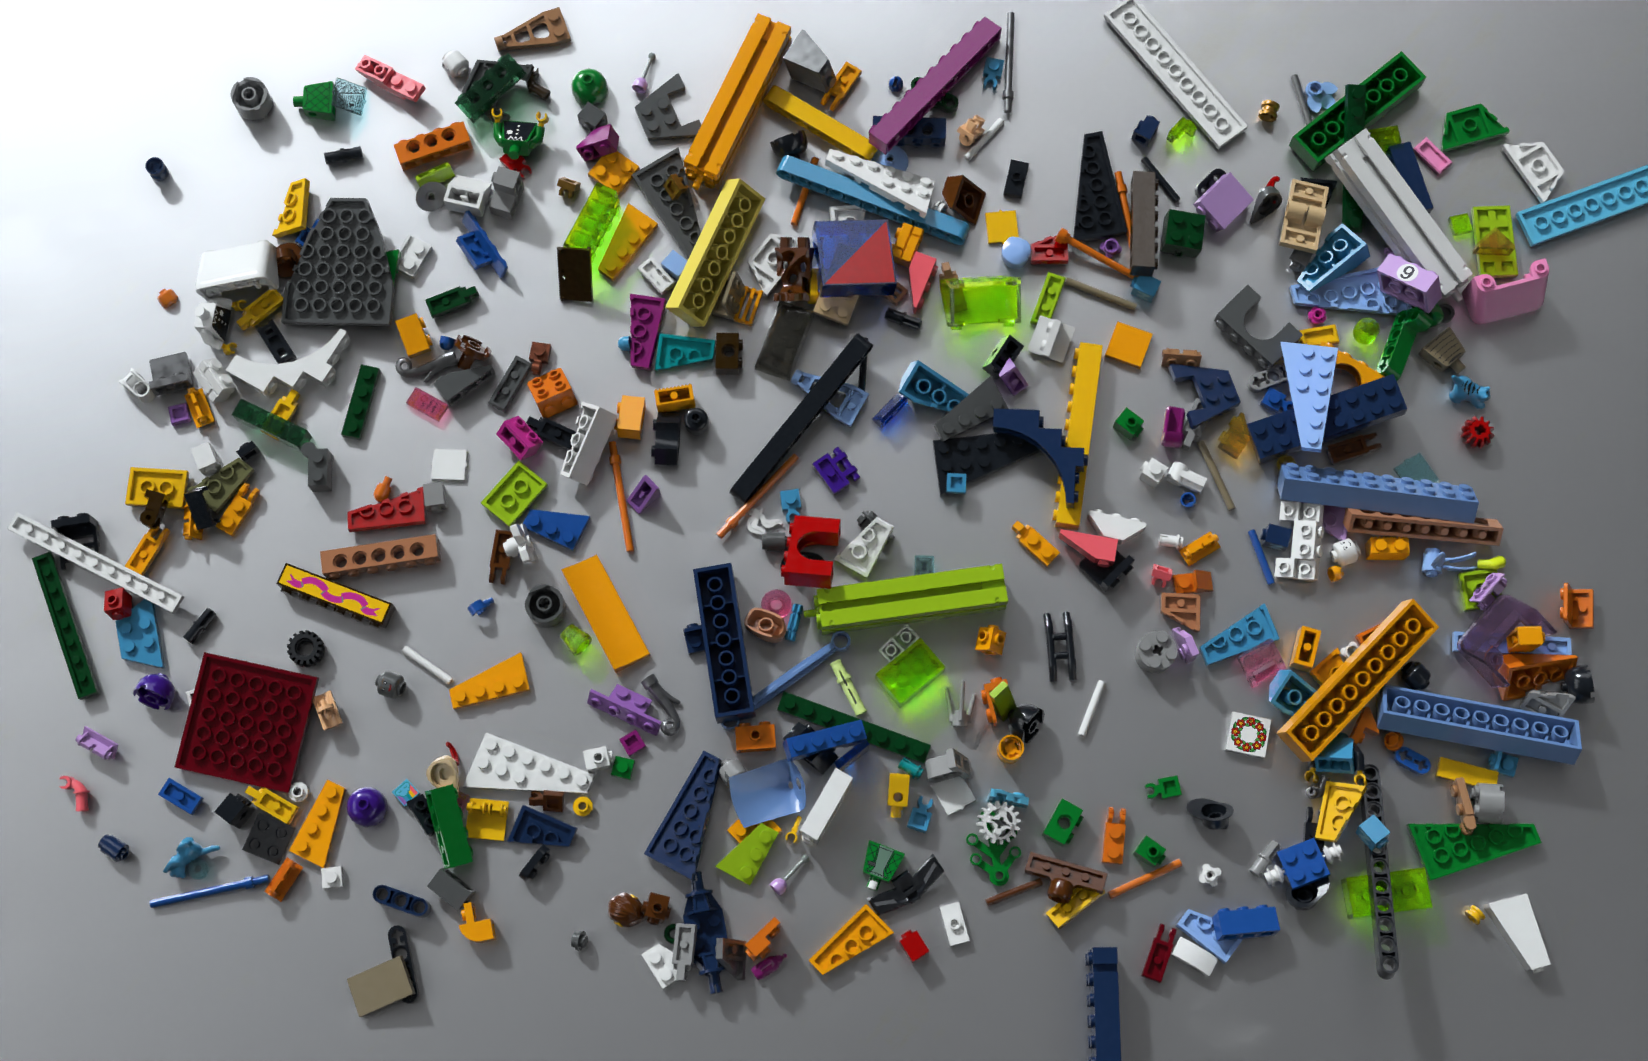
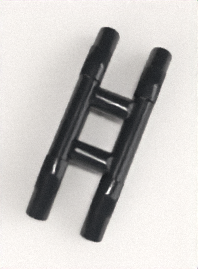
M1070 612L1062 613L1063 633H1053L1051 614H1043L1050 682L1057 681L1056 660L1068 659L1069 680H1077ZM1066 640L1067 651L1055 652L1054 641Z

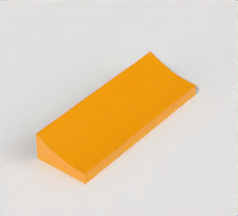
M597 554L582 562L561 569L615 673L650 656Z

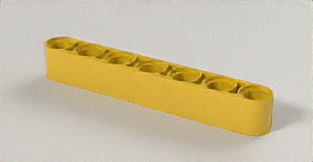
M776 85L771 87L763 99V103L770 109L849 155L871 161L878 150L869 143V139Z

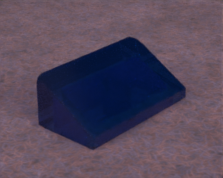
M897 393L872 420L879 427L883 428L907 404L908 398Z

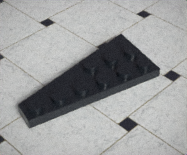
M1102 131L1084 134L1073 235V238L1081 243L1125 235L1128 232Z
M1001 433L951 438L944 442L933 440L940 497L946 494L947 473L966 474V484L992 474L1000 470V468L1014 464L1022 458L1038 453L1040 450L1021 438Z

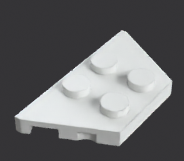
M1534 142L1533 144L1503 145L1501 149L1539 202H1546L1564 170L1545 143Z
M772 233L748 260V264L766 297L771 294L782 280L781 276H777V258L775 248L780 247L782 236ZM792 237V248H798V240ZM786 261L784 262V265H783V267H784L785 270H786L787 267H788V262H786Z

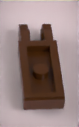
M1377 433L1364 436L1359 435L1328 445L1326 450L1332 465L1381 449V443L1371 446L1366 444L1367 441L1377 438Z
M496 529L490 560L489 583H494L496 569H502L500 581L501 584L506 585L512 556L508 557L506 555L503 543L513 537L511 531Z

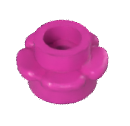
M1319 307L1311 308V311L1308 313L1309 321L1315 325L1325 322L1326 311Z

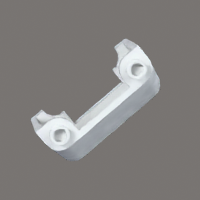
M259 240L253 244L217 251H205L200 259L195 284L196 292L208 301L217 297V295L222 296L224 291L255 286L259 289L261 285H267L270 290L279 289L276 247L268 240Z

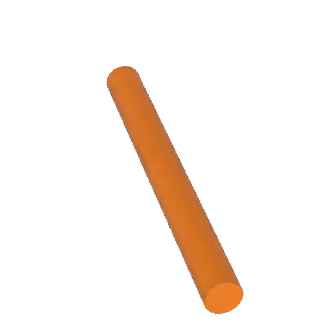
M812 157L810 163L817 166L819 159ZM802 187L791 220L792 225H798L809 192L808 188Z
M1180 859L1168 863L1107 892L1110 899H1113L1181 867L1182 863Z

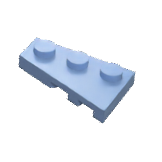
M1190 909L1185 912L1176 924L1177 928L1217 957L1223 964L1228 961L1243 940L1217 941L1212 917Z

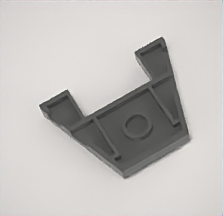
M477 59L462 93L495 123L491 111L494 108V115L500 114V110L496 109L495 106L510 75L528 82L534 66L531 64L521 65L518 63H501L499 61ZM503 112V118L500 120V123L503 120L509 121L511 116Z
M679 73L635 106V111L648 141L672 140V138L678 137L687 139L696 136L701 127L700 120L681 126L671 104L669 96L685 91V86Z

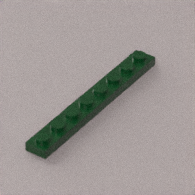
M1345 85L1344 144L1365 129L1366 85ZM1343 185L1342 223L1355 234L1362 233L1363 211Z
M47 552L34 557L32 561L79 700H83L98 694L99 691L53 553Z
M785 691L777 708V711L823 728L861 720ZM862 720L867 736L864 743L921 764L925 763L931 747L930 744Z

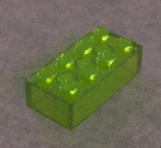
M598 182L596 183L563 247L585 249L591 247V261H594L597 248L602 246L606 231H610L614 216H618L621 210L616 190Z
M1425 867L1390 872L1394 914L1433 908ZM1361 875L1341 879L1348 920L1371 917L1368 876ZM1376 886L1378 891L1384 892L1381 886ZM1378 905L1379 910L1386 911L1384 906Z

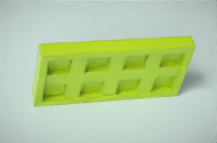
M1510 205L1472 207L1471 215L1478 274H1488L1493 278L1517 277L1518 268Z

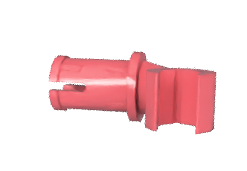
M61 776L59 779L67 780L68 783L65 786L59 787L75 790L73 792L76 797L75 810L77 812L89 811L88 793H90V790H87L80 781L72 776Z

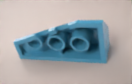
M1342 223L1327 235L1325 243L1321 249L1317 250L1316 256L1311 263H1308L1297 279V282L1310 293L1355 269L1370 257L1367 243Z
M919 360L910 363L901 379L898 391L914 403L950 412L969 395Z
M1279 670L1269 685V702L1282 713L1293 716L1317 690L1292 670Z

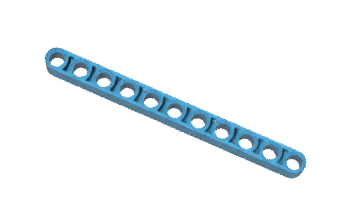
M789 155L783 156L776 171V174L784 180L850 205L858 206L861 209L900 224L907 223L914 227H919L924 230V233L953 244H964L970 230V225L967 222L928 208L924 219L919 216V212L913 209L911 211L905 209V205L899 201L892 202L870 190L867 184H859L854 179Z

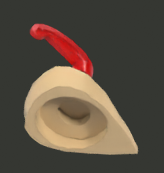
M446 742L452 757L446 755L435 759L428 767L426 775L431 784L436 788L453 784L454 788L457 789L459 798V771L457 766L460 764L453 745L450 742Z

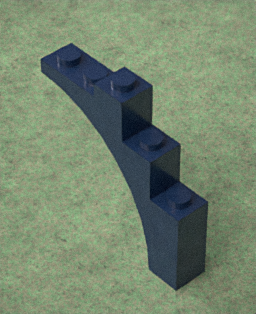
M994 408V433L1009 434L1021 438L1042 451L1056 467L1062 479L1066 494V508L1074 509V502L1078 503L1079 491H1075V484H1079L1078 472H1084V466H1088V454H1084V448L1065 447L1066 435H1062V429L1043 428L1044 416H1040V410Z

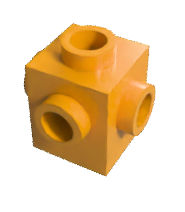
M996 625L979 627L975 650L986 655H1002L1006 632L999 630V626Z

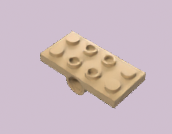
M1292 179L1279 246L1316 254L1321 227L1326 215L1325 206L1329 187Z
M838 244L813 313L848 326L864 283L825 284L857 251Z

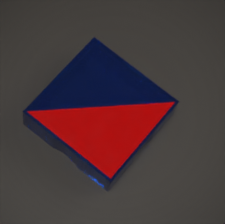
M888 219L814 221L812 240L814 255L818 265L817 279L820 297L894 295L897 279Z

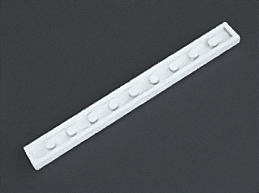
M18 512L7 527L8 530L173 614H175L184 599L182 595Z

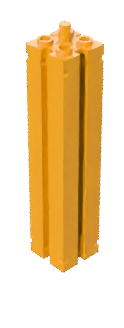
M759 13L757 14L755 22L750 27L689 149V153L684 159L685 174L689 180L694 182L692 185L693 189L698 190L702 181L710 189H720L722 181L725 179L783 62V56L792 44L790 36L791 26L779 21L777 23L772 22L771 18Z

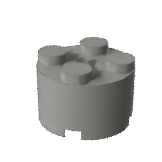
M246 77L240 82L237 81L231 89L230 96L238 113L249 120H262L266 118L272 107V97L264 83L255 77Z
M1165 631L1149 632L1137 644L1135 650L1136 662L1145 671L1161 673L1168 669L1175 661L1178 654L1177 645L1174 639ZM1153 650H1155V651L1158 650V651H1159V654H1157V653L1154 654L1152 651H1153Z
M1477 783L1474 785V788H1471L1470 799L1474 800L1473 811L1476 823L1502 824L1503 819L1499 818L1500 813H1504L1505 792L1500 791L1503 788L1502 784Z

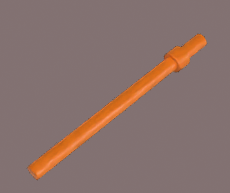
M1117 171L1114 173L1117 184L1116 188L1128 231L1127 238L1130 248V211L1126 196L1128 191L1123 181L1122 172Z
M616 441L609 442L611 455L609 461L613 467L626 552H633L634 547L620 469L621 458L618 455Z
M793 453L733 517L730 516L725 521L726 524L716 535L722 539L731 529H734L739 524L738 521L786 473L799 457Z

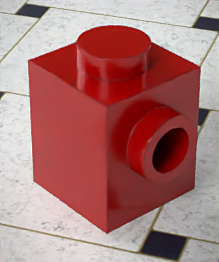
M123 587L105 591L104 612L112 620L130 617L132 613V596Z

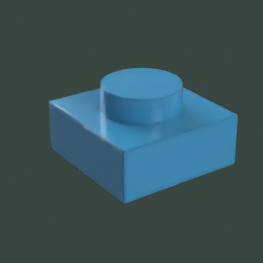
M947 473L946 493L966 494V474Z

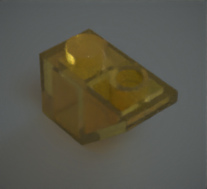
M1242 412L1238 417L1233 416L1228 424L1230 426L1228 432L1223 431L1218 438L1220 441L1218 448L1236 460L1250 440L1245 416Z

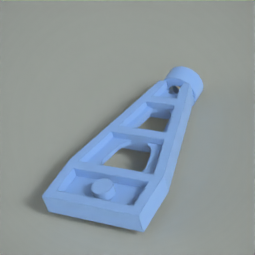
M797 369L791 379V383L799 386L808 394L813 384L818 382L821 377ZM844 383L838 390L846 394L841 406L835 407L829 402L824 410L834 419L852 427L869 397V393L852 384Z

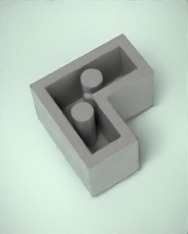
M498 166L497 172H494L491 182L495 191L493 196L489 197L488 206L491 214L512 220L525 187L520 172Z

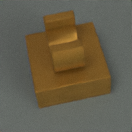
M676 173L671 174L663 185L672 200L679 199L680 195L686 192L689 187L688 185H683L682 181L684 178L678 177Z
M566 177L559 178L557 186L562 187L559 190V195L562 196L564 191L567 190L569 192L568 198H573L574 192L580 189L581 183Z

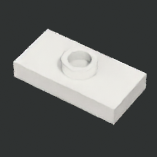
M652 256L637 268L662 296L676 285L674 279Z
M959 902L939 907L949 945L954 946L969 942Z

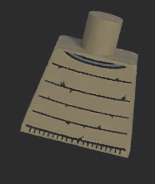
M1450 327L1446 328L1418 353L1420 357L1442 373L1449 367L1456 374H1459L1466 368L1459 360L1466 351Z

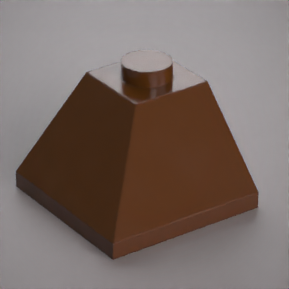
M964 175L947 177L942 195L949 208L975 226L986 192Z

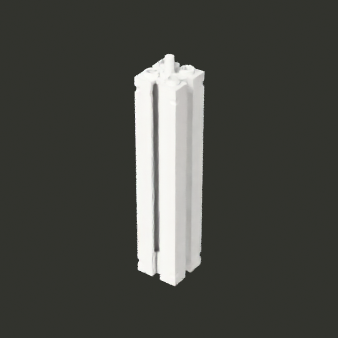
M1367 128L1324 158L1332 166V170L1395 256H1401L1406 261L1412 264L1416 263L1421 268L1434 271L1439 275L1442 295L1440 300L1452 295L1456 302L1462 300L1463 297L1457 288L1469 282L1468 277L1473 273L1466 267L1463 259L1375 139L1370 136Z

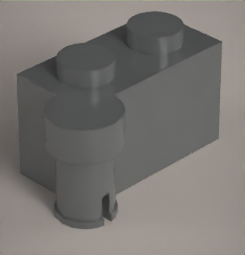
M312 442L304 443L301 447V452L308 458V487L312 492L332 491L333 455L328 448L317 449Z

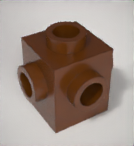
M650 892L647 901H643L641 913H644L643 919L647 920V923L651 925L662 924L670 915L671 907H668L670 897Z

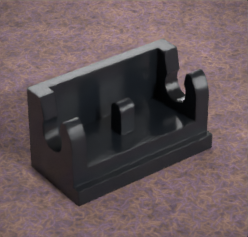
M207 486L194 488L184 494L197 530L213 527L216 523L221 522L220 518L212 519L209 506L203 496L204 491L208 490Z

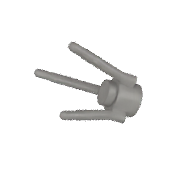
M962 680L959 710H955V714L953 713L949 689L945 688L949 722H952L954 727H968V723H971V714L976 699V694H973L968 712L965 711V681Z

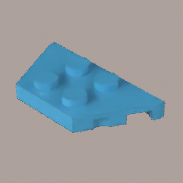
M144 599L132 608L130 617L115 621L121 658L144 665L165 668L155 606Z

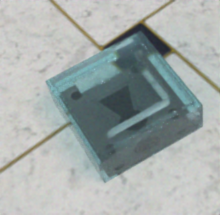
M915 555L914 576L934 573V556Z

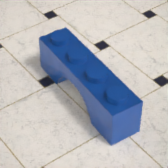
M862 720L786 738L783 742L787 761L791 762L828 749L845 748L861 744L867 739Z

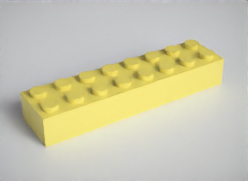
M741 179L726 180L665 306L666 309L691 327H705L765 201L763 196Z

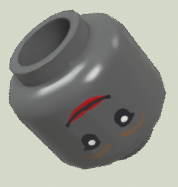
M385 671L382 675H379L375 682L378 693L391 699H396L398 696L401 697L406 689V682H404L403 676L391 671Z

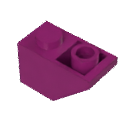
M611 124L596 128L576 146V150L585 162L617 152L619 135Z

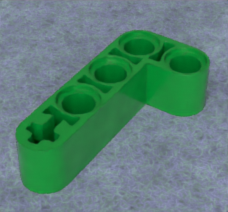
M1419 307L1403 310L1398 313L1377 366V372L1384 376L1394 374L1396 381L1399 380L1417 333L1428 330L1433 323V317Z

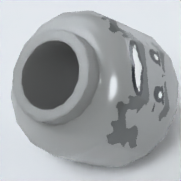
M727 759L721 764L719 776L725 786L730 788L729 777L747 771L739 760Z

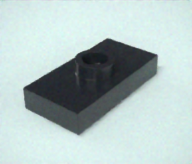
M1011 159L1003 195L1021 199L1029 163Z

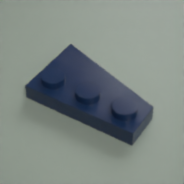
M522 805L507 842L570 847L578 828L529 806Z

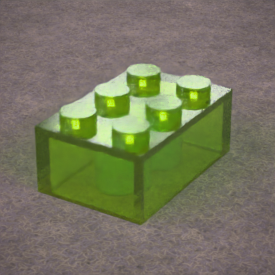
M920 637L877 672L875 679L898 707L901 708L944 673L946 667Z

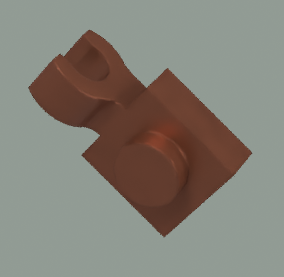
M532 342L529 361L533 362L531 368L533 375L540 376L542 363L548 364L551 344Z

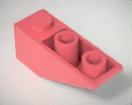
M917 251L911 261L908 273L914 314H916L918 308L922 309L925 301L923 295L925 292H929L932 282H929L931 276L935 277L938 270L936 258Z

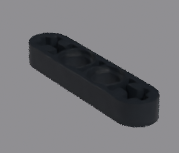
M397 925L390 928L388 940L392 959L396 957V953L400 949H405L407 952V957L404 961L407 969L411 972L410 979L413 981L416 994L411 996V1000L405 998L402 1001L412 1004L419 998V989L408 933L404 927ZM398 929L399 932H403V935L400 936V942H405V945L394 947V944H398V940L393 937V934H396Z

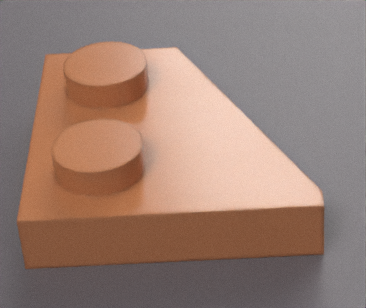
M1161 593L1160 613L1194 632H1200V594Z

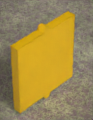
M999 210V212L985 213L988 244L1002 243L1004 245L1009 237H1019L1016 210Z

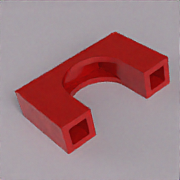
M795 515L794 522L790 523L789 527L791 537H787L786 547L788 551L784 552V562L786 564L781 567V577H784V585L831 589L833 561L808 559L802 556L800 551L807 546L816 544L839 546L841 519Z

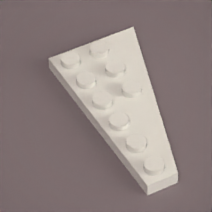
M829 149L825 162L827 167L842 175L848 174L854 177L855 182L859 184L863 182L869 185L870 190L892 202L899 201L905 205V209L909 211L913 209L920 213V217L925 219L935 180L895 169L891 166H885L875 161L862 159L858 156H852L839 150Z

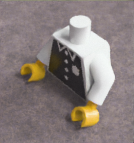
M215 297L209 299L207 303L201 302L195 308L196 321L194 326L205 344L219 350L223 349L226 355L235 353L230 348H237V344L233 342L224 344L232 314V309L230 308L233 307L237 312L245 311L239 306L240 303H247L245 300L232 302V299Z

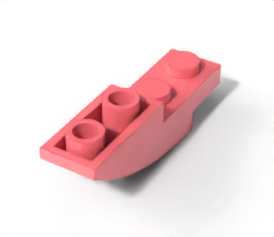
M367 55L363 56L355 68L365 78L403 100L407 98L416 103L426 89L423 84L395 72L393 67Z

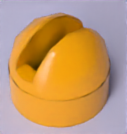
M1332 566L1327 569L1328 577L1332 582L1343 578L1344 572H1341L1342 567Z

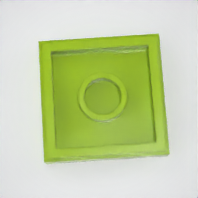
M1488 569L1457 574L1464 611L1481 610L1477 607L1478 602H1470L1469 600L1473 596L1474 591L1483 585L1486 577L1492 573H1498L1497 570ZM1492 592L1491 594L1495 600L1487 609L1503 607L1502 592L1498 596H1495Z

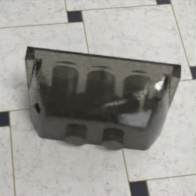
M779 301L755 364V370L788 381L791 380L815 316L814 310Z

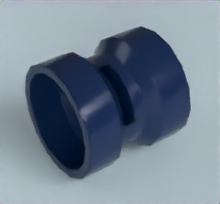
M152 157L145 164L147 172L155 181H163L168 177L169 170L160 158Z

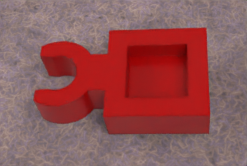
M504 154L499 158L500 162L507 169L520 172L522 180L525 179L522 174L523 171L532 173L528 165H523L526 163V160L521 155H519L518 159H511L508 154Z

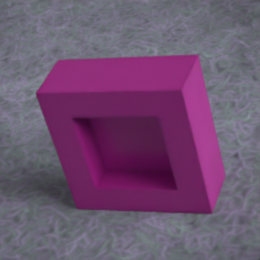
M636 729L619 739L629 757L646 748Z

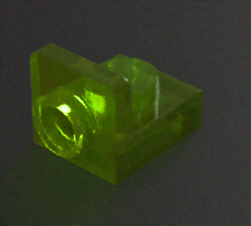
M1182 117L1169 131L1167 140L1173 143L1176 139L1180 140L1185 133L1193 137L1197 127L1191 120Z

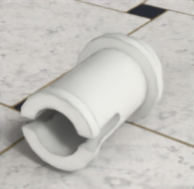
M1160 534L1159 546L1175 547L1176 550L1182 548L1183 537H1180L1179 534L1177 536Z

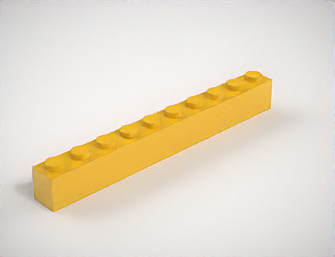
M1080 342L1079 347L1075 348L1073 359H1077L1076 366L1072 367L1071 377H1074V384L1070 383L1069 394L1072 395V399L1067 404L1066 412H1069L1070 415L1069 419L1065 420L1064 430H1067L1065 447L1084 448V454L1089 456L1103 345ZM1084 466V472H1078L1079 484H1075V491H1079L1078 503L1074 502V509L1066 508V494L1062 479L1058 473L1057 484H1060V491H1056L1055 502L1058 503L1057 509L1053 510L1052 521H1055V527L1078 530L1087 466Z

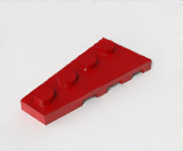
M423 487L417 488L416 491L411 493H402L399 497L390 500L389 498L381 500V503L375 505L370 504L347 512L349 532L426 524Z

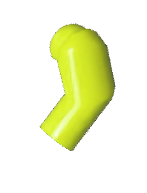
M1499 555L1489 560L1478 559L1477 562L1478 569L1498 570L1506 565V559Z

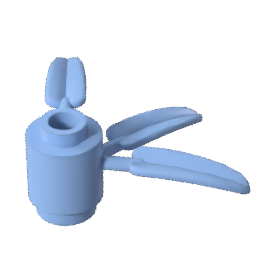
M1426 548L1422 558V573H1425L1427 577H1437L1438 574L1442 573V568L1454 572L1474 570L1477 566L1455 567L1444 565V562L1457 563L1475 557L1476 552L1455 558H1445V553L1441 552L1440 549Z

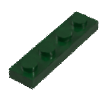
M361 364L341 432L342 437L361 440L381 371L379 368Z

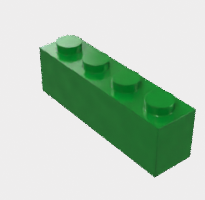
M451 784L425 791L444 869L473 862V850L467 840L468 830L462 821L463 811L457 802V789Z

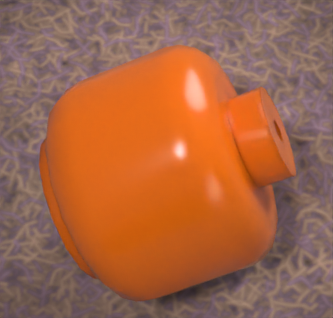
M172 289L161 290L159 292L160 295L157 297L158 302L163 308H169L178 300V296Z

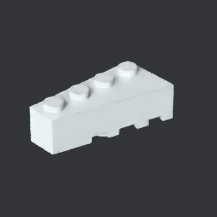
M582 402L580 407L583 409L582 415L577 417L575 423L578 425L577 432L572 434L570 440L572 448L567 451L561 475L588 486V483L593 478L595 467L601 459V453L608 443L611 430L616 425L618 415L601 407Z

